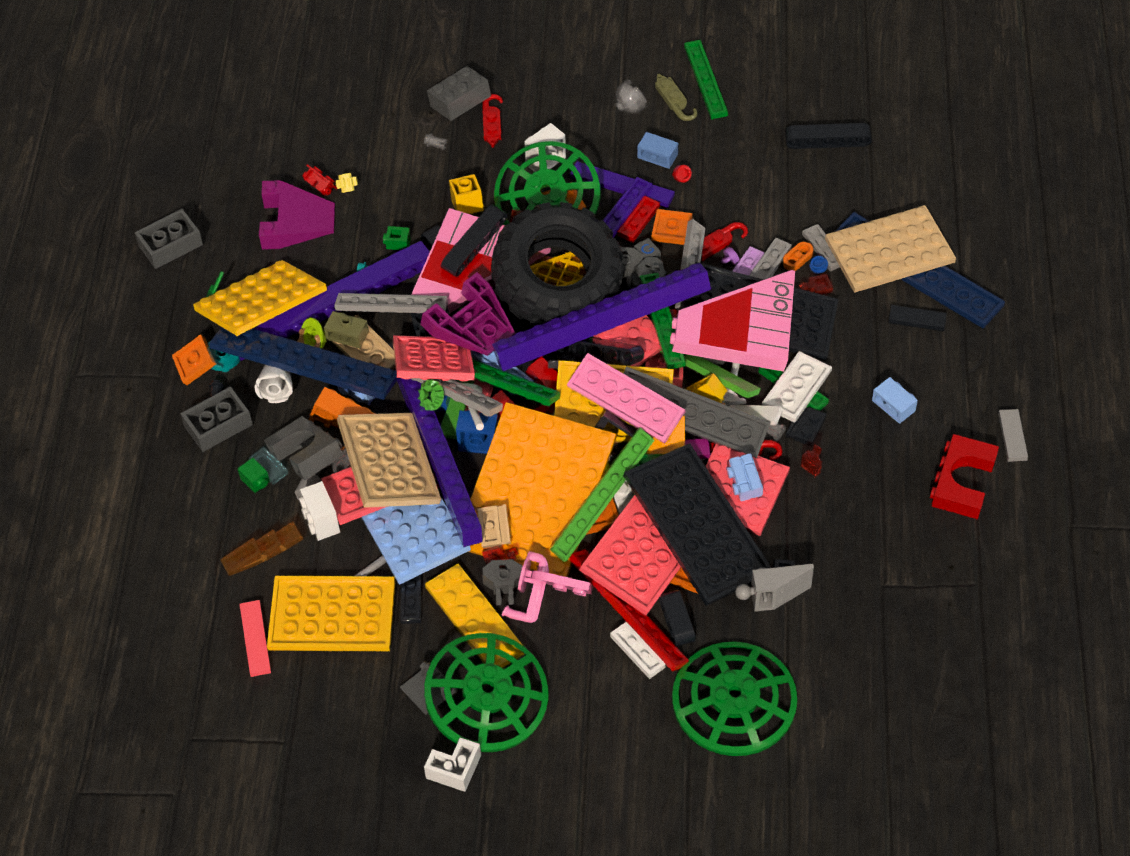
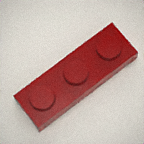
M644 196L617 231V236L633 243L657 212V209L660 208V202Z

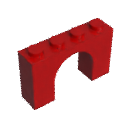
M541 356L527 368L525 374L533 379L535 383L556 390L558 372L554 368H548V362ZM502 390L492 397V399L503 403L502 411L496 413L498 414V423L505 403L516 405ZM555 402L550 406L541 405L533 410L550 415L555 410Z
M953 434L952 440H947L944 452H948L947 456H942L940 467L943 468L942 472L938 471L935 483H938L937 488L933 487L931 491L932 507L978 519L985 493L959 485L953 479L951 473L955 469L965 466L992 472L999 446Z

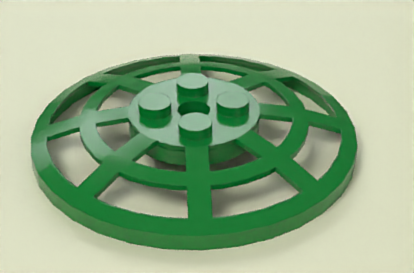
M545 141L526 146L508 159L497 177L494 201L495 206L501 209L500 202L510 200L513 210L518 215L522 211L517 206L516 198L525 197L529 203L526 210H533L536 205L550 202V205H559L560 202L569 203L566 201L568 190H578L576 200L572 206L578 209L582 201L583 189H594L593 202L589 211L596 214L601 197V186L593 164L580 150L562 142ZM546 146H558L574 153L566 160L556 155H546ZM538 147L539 156L527 160L521 166L513 163L524 152ZM579 157L588 166L593 181L582 182L578 170L573 165ZM546 160L558 161L562 165L557 171L547 169ZM539 161L540 170L532 175L524 170L529 165ZM509 168L515 172L510 182L509 193L499 195L501 179L506 169ZM568 168L573 172L577 182H565L562 175ZM520 175L527 180L523 190L514 191L516 181ZM544 187L551 188L550 193L547 195L542 194L541 190ZM506 219L505 225L510 224L509 221Z
M476 633L455 639L437 653L426 674L424 699L431 720L448 739L456 744L460 738L469 740L447 726L457 717L466 725L479 729L478 742H472L480 744L481 752H497L519 745L535 732L547 708L548 685L541 665L524 646L502 635ZM487 638V648H476L462 653L455 647L457 644L470 639ZM496 640L513 645L526 656L517 660L510 654L495 649ZM448 651L456 659L450 665L445 679H432L437 663ZM476 654H487L485 664L475 666L468 659ZM495 655L507 659L512 665L506 669L494 665ZM533 662L540 675L542 693L531 690L530 680L524 669V666ZM460 663L468 670L464 680L451 679ZM519 671L525 688L513 686L510 676ZM489 684L492 686L493 691L490 693L484 692L482 686ZM431 687H444L445 699L451 711L442 719L433 704ZM450 688H462L464 700L457 706L452 698ZM512 695L524 697L523 702L514 713L508 705ZM530 698L542 701L537 717L526 729L519 718L525 712ZM468 707L481 712L480 722L467 717L462 712ZM502 710L507 716L506 720L489 723L490 713ZM512 724L519 733L518 736L503 742L486 743L488 730H498Z
M742 642L713 644L692 655L688 659L689 662L681 667L677 673L672 692L673 710L676 719L690 739L709 751L728 756H746L759 753L777 743L787 733L793 723L797 707V691L794 680L786 666L777 657L761 647ZM737 647L752 651L748 657L742 655L722 656L719 649ZM705 653H712L714 659L705 664L697 674L686 671L695 659ZM759 654L768 657L776 663L785 675L773 677L772 673L763 664L756 661ZM726 661H743L745 664L741 670H730ZM718 664L722 672L715 679L703 676L708 669ZM753 665L760 669L767 678L756 681L749 674ZM681 679L693 681L691 689L693 704L681 709L679 704V686ZM699 683L710 686V696L702 700L698 699ZM789 683L791 705L788 713L777 707L779 699L778 684ZM772 687L773 696L771 703L760 698V688ZM732 690H737L741 695L739 697H732L729 693ZM713 705L720 713L717 721L710 718L702 708ZM757 706L767 711L758 721L752 722L750 714ZM697 712L698 716L713 728L709 740L696 732L687 722L685 716ZM773 714L784 720L782 726L774 734L763 741H759L756 729L765 725L772 718ZM728 717L742 718L745 726L733 727L727 726L725 723ZM721 732L730 734L748 733L751 745L727 746L718 744L717 741Z

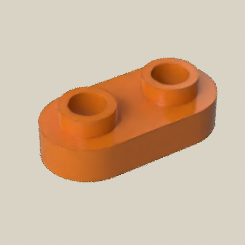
M807 242L798 243L783 257L784 268L789 271L798 270L812 258L813 246Z

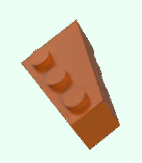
M324 387L313 406L309 420L313 423L315 420L325 423L324 427L327 428L331 426L339 428L337 422L338 415L375 413L367 407L356 404L352 399L341 396L335 390Z

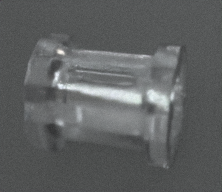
M783 424L770 425L767 433L773 436L774 440L778 441L786 427Z

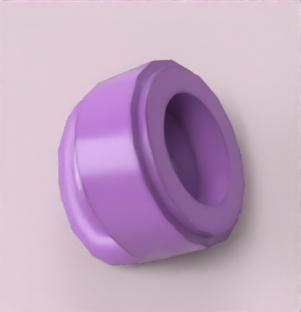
M731 247L723 251L725 257L721 260L722 264L730 261L735 265L739 262L740 259L737 253Z

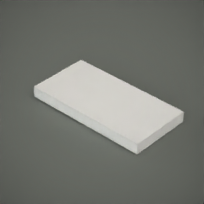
M799 351L763 400L762 406H781L783 410L781 416L795 423L832 371V366Z

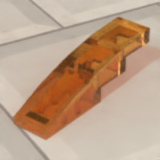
M292 521L277 532L271 530L258 540L250 539L220 560L228 575L231 576L269 560L304 538L296 524Z

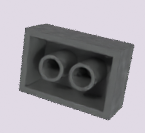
M468 66L427 90L430 106L450 121L491 96L488 80Z
M183 209L135 232L138 246L155 269L203 245L199 230Z
M231 387L180 413L184 427L202 452L253 425L248 409Z

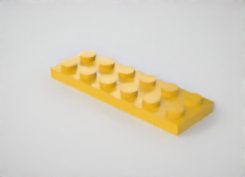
M459 564L425 583V588L462 636L476 633H493L508 637L522 645ZM487 638L467 640L472 649L487 648ZM496 640L495 649L502 650L516 659L524 655L522 651L513 645ZM477 654L485 664L487 654ZM495 655L494 665L503 668L511 663L507 659Z

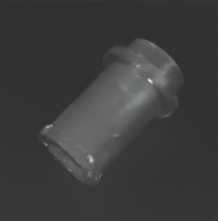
M430 133L426 134L424 144L427 147L433 146L445 150L446 146L444 144L447 145V139L433 136Z

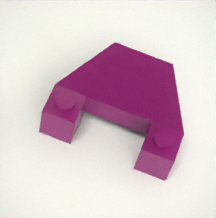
M281 180L262 181L264 208H278V221L260 222L259 238L262 250L281 249L334 233L335 203Z
M478 272L463 283L461 294L470 302L468 305L450 317L436 303L422 314L420 324L434 338L487 356L494 351L493 343L515 335V331L493 289Z

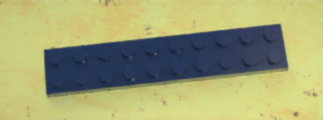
M853 212L836 231L870 221ZM946 266L901 279L983 329L1005 304L1004 300Z
M221 327L210 341L211 349L383 400L398 379L395 370L256 329H250L236 336Z

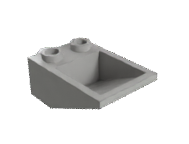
M806 564L768 569L758 568L752 572L751 587L747 584H740L736 588V596L740 600H747L752 595L754 612L774 610L811 588L814 565Z

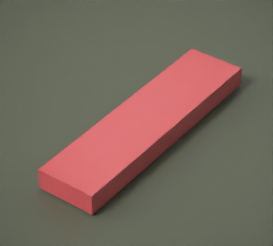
M260 600L241 603L240 610L250 675L254 677L271 673Z

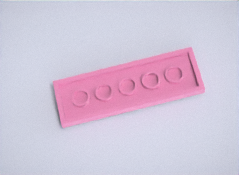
M588 353L567 383L568 388L636 428H642L647 434L664 444L686 412L685 409Z

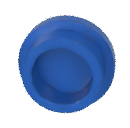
M815 256L810 262V269L814 273H823L828 268V261L822 256Z

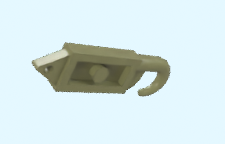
M657 74L655 88L670 109L683 121L695 119L697 116L695 108L693 109V114L689 116L682 112L687 106V99L671 77L667 78Z

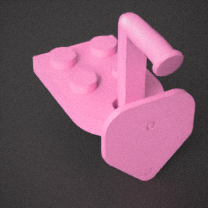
M529 551L523 564L518 584L520 592L525 591L527 583L533 584L527 613L513 610L507 605L502 612V616L528 623L535 622L539 616L546 584L552 585L555 590L566 592L567 589L573 590L572 592L575 595L586 597V594L592 595L593 586L589 582L550 574L546 558L539 553ZM531 561L539 563L537 571H530Z

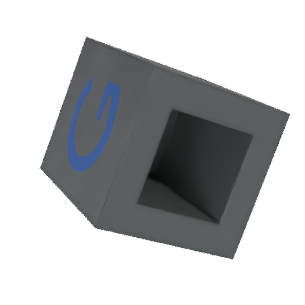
M649 238L638 242L634 246L643 255V260L646 257H657L661 260L660 250Z

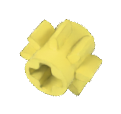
M351 173L338 175L339 180L335 181L337 189H341L342 193L355 191L354 186L358 185L356 177H352Z

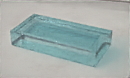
M262 447L249 457V460L254 458L268 472L269 480L273 485L288 474V470L265 447Z

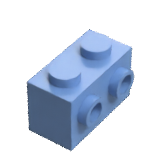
M648 132L645 133L637 146V158L670 169L678 155L677 142Z

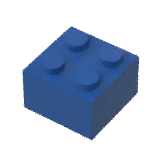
M459 410L456 426L458 451L487 454L498 425V414L489 417L478 412L484 428L477 430L470 411Z

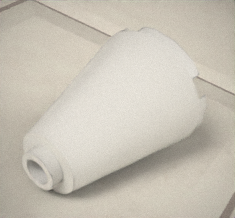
M265 365L255 382V392L258 397L268 399L270 403H281L288 400L293 392L290 372Z

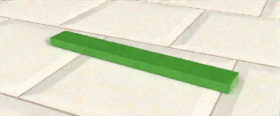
M642 428L636 430L549 550L563 562L569 559L625 482L624 472L635 468L655 441Z

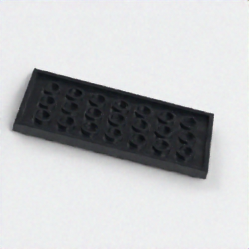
M701 263L707 270L711 290L686 299L684 308L763 281L764 279ZM794 288L789 352L797 354L800 351L815 359L826 361L839 299Z
M690 443L624 472L623 477L706 606L734 593L740 584L751 585L753 570L771 568Z

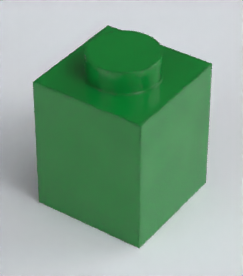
M251 458L238 468L240 479L254 493L265 488L270 482L268 472L254 458Z

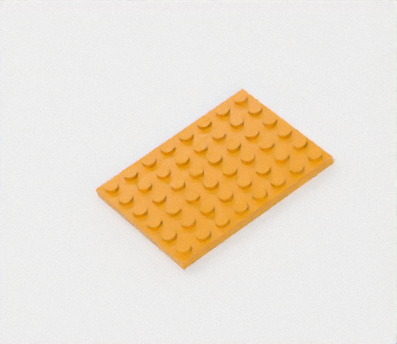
M506 402L470 500L477 517V508L496 505L503 506V504H506L511 544L482 548L481 543L470 545L471 550L468 552L494 560L513 559L523 566L528 552L531 551L539 553L546 558L550 574L568 577L572 562L569 559L563 562L549 549L603 477L617 435ZM531 561L530 571H537L539 563Z

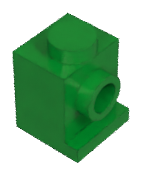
M388 226L387 233L383 235V244H386V249L403 250L410 246V228Z

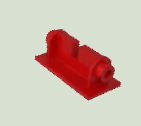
M308 164L306 165L309 168L308 171L303 173L306 182L313 187L315 186L323 195H330L332 188L337 190V187L333 185L335 182L328 175L322 176L323 172L316 166L312 168Z

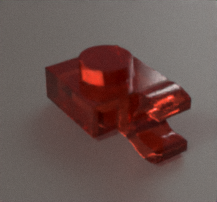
M827 274L810 277L809 282L799 284L802 290L821 295L833 291V286Z
M816 444L813 446L812 451L808 450L802 455L801 467L815 477L821 473L822 461L818 457L822 448Z
M502 545L483 549L482 554L487 565L492 560L517 559L516 555H519L517 547L504 550Z

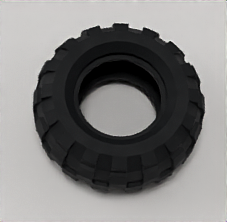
M550 202L536 205L533 210L525 209L513 217L510 224L503 227L493 249L491 275L499 298L502 302L509 305L510 312L521 320L524 318L530 321L531 326L547 323L554 318L565 316L572 311L583 309L587 305L601 302L605 298L616 296L623 279V254L619 242L613 238L612 230L603 220H597L593 212L584 207L582 210L574 208L572 203L560 202L559 205H550ZM561 248L568 250L580 259L585 268L586 275L574 284L555 286L540 280L532 272L528 261L535 253L543 249Z

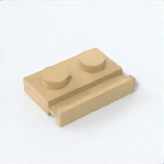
M503 504V506L496 505L477 508L478 519L482 527V548L511 544L506 504Z

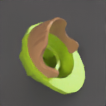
M308 318L304 321L299 330L300 335L297 342L323 349L327 340L319 321L315 318Z

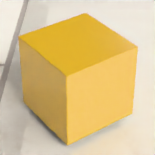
M475 174L449 180L451 200L455 210L467 214L484 211L482 193Z

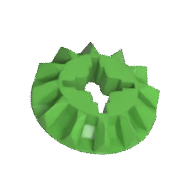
M426 380L425 383L421 384V389L417 390L420 393V397L417 399L421 401L420 406L424 407L425 410L434 411L441 406L444 399V391L438 381ZM428 392H432L431 395H430V396H431V399H428V397H429V393H428Z

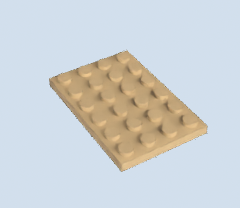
M925 205L825 235V240L854 293L952 264L956 261L954 253Z
M412 413L338 415L337 422L364 508L440 504L441 497Z

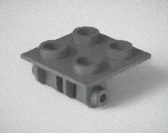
M426 661L420 665V672L400 686V689L425 715L429 713L424 699V683L431 664ZM435 668L432 679H445V676ZM431 687L432 700L436 708L446 700L444 687ZM450 688L451 695L458 691L457 688Z

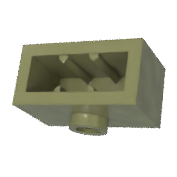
M332 311L324 327L327 340L359 349L369 332L367 320Z

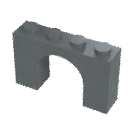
M303 416L264 440L271 456L278 461L306 447L289 458L295 473L303 480L308 479L343 456L340 441L337 438L334 439L329 432H324L320 426H315L311 420L308 421Z

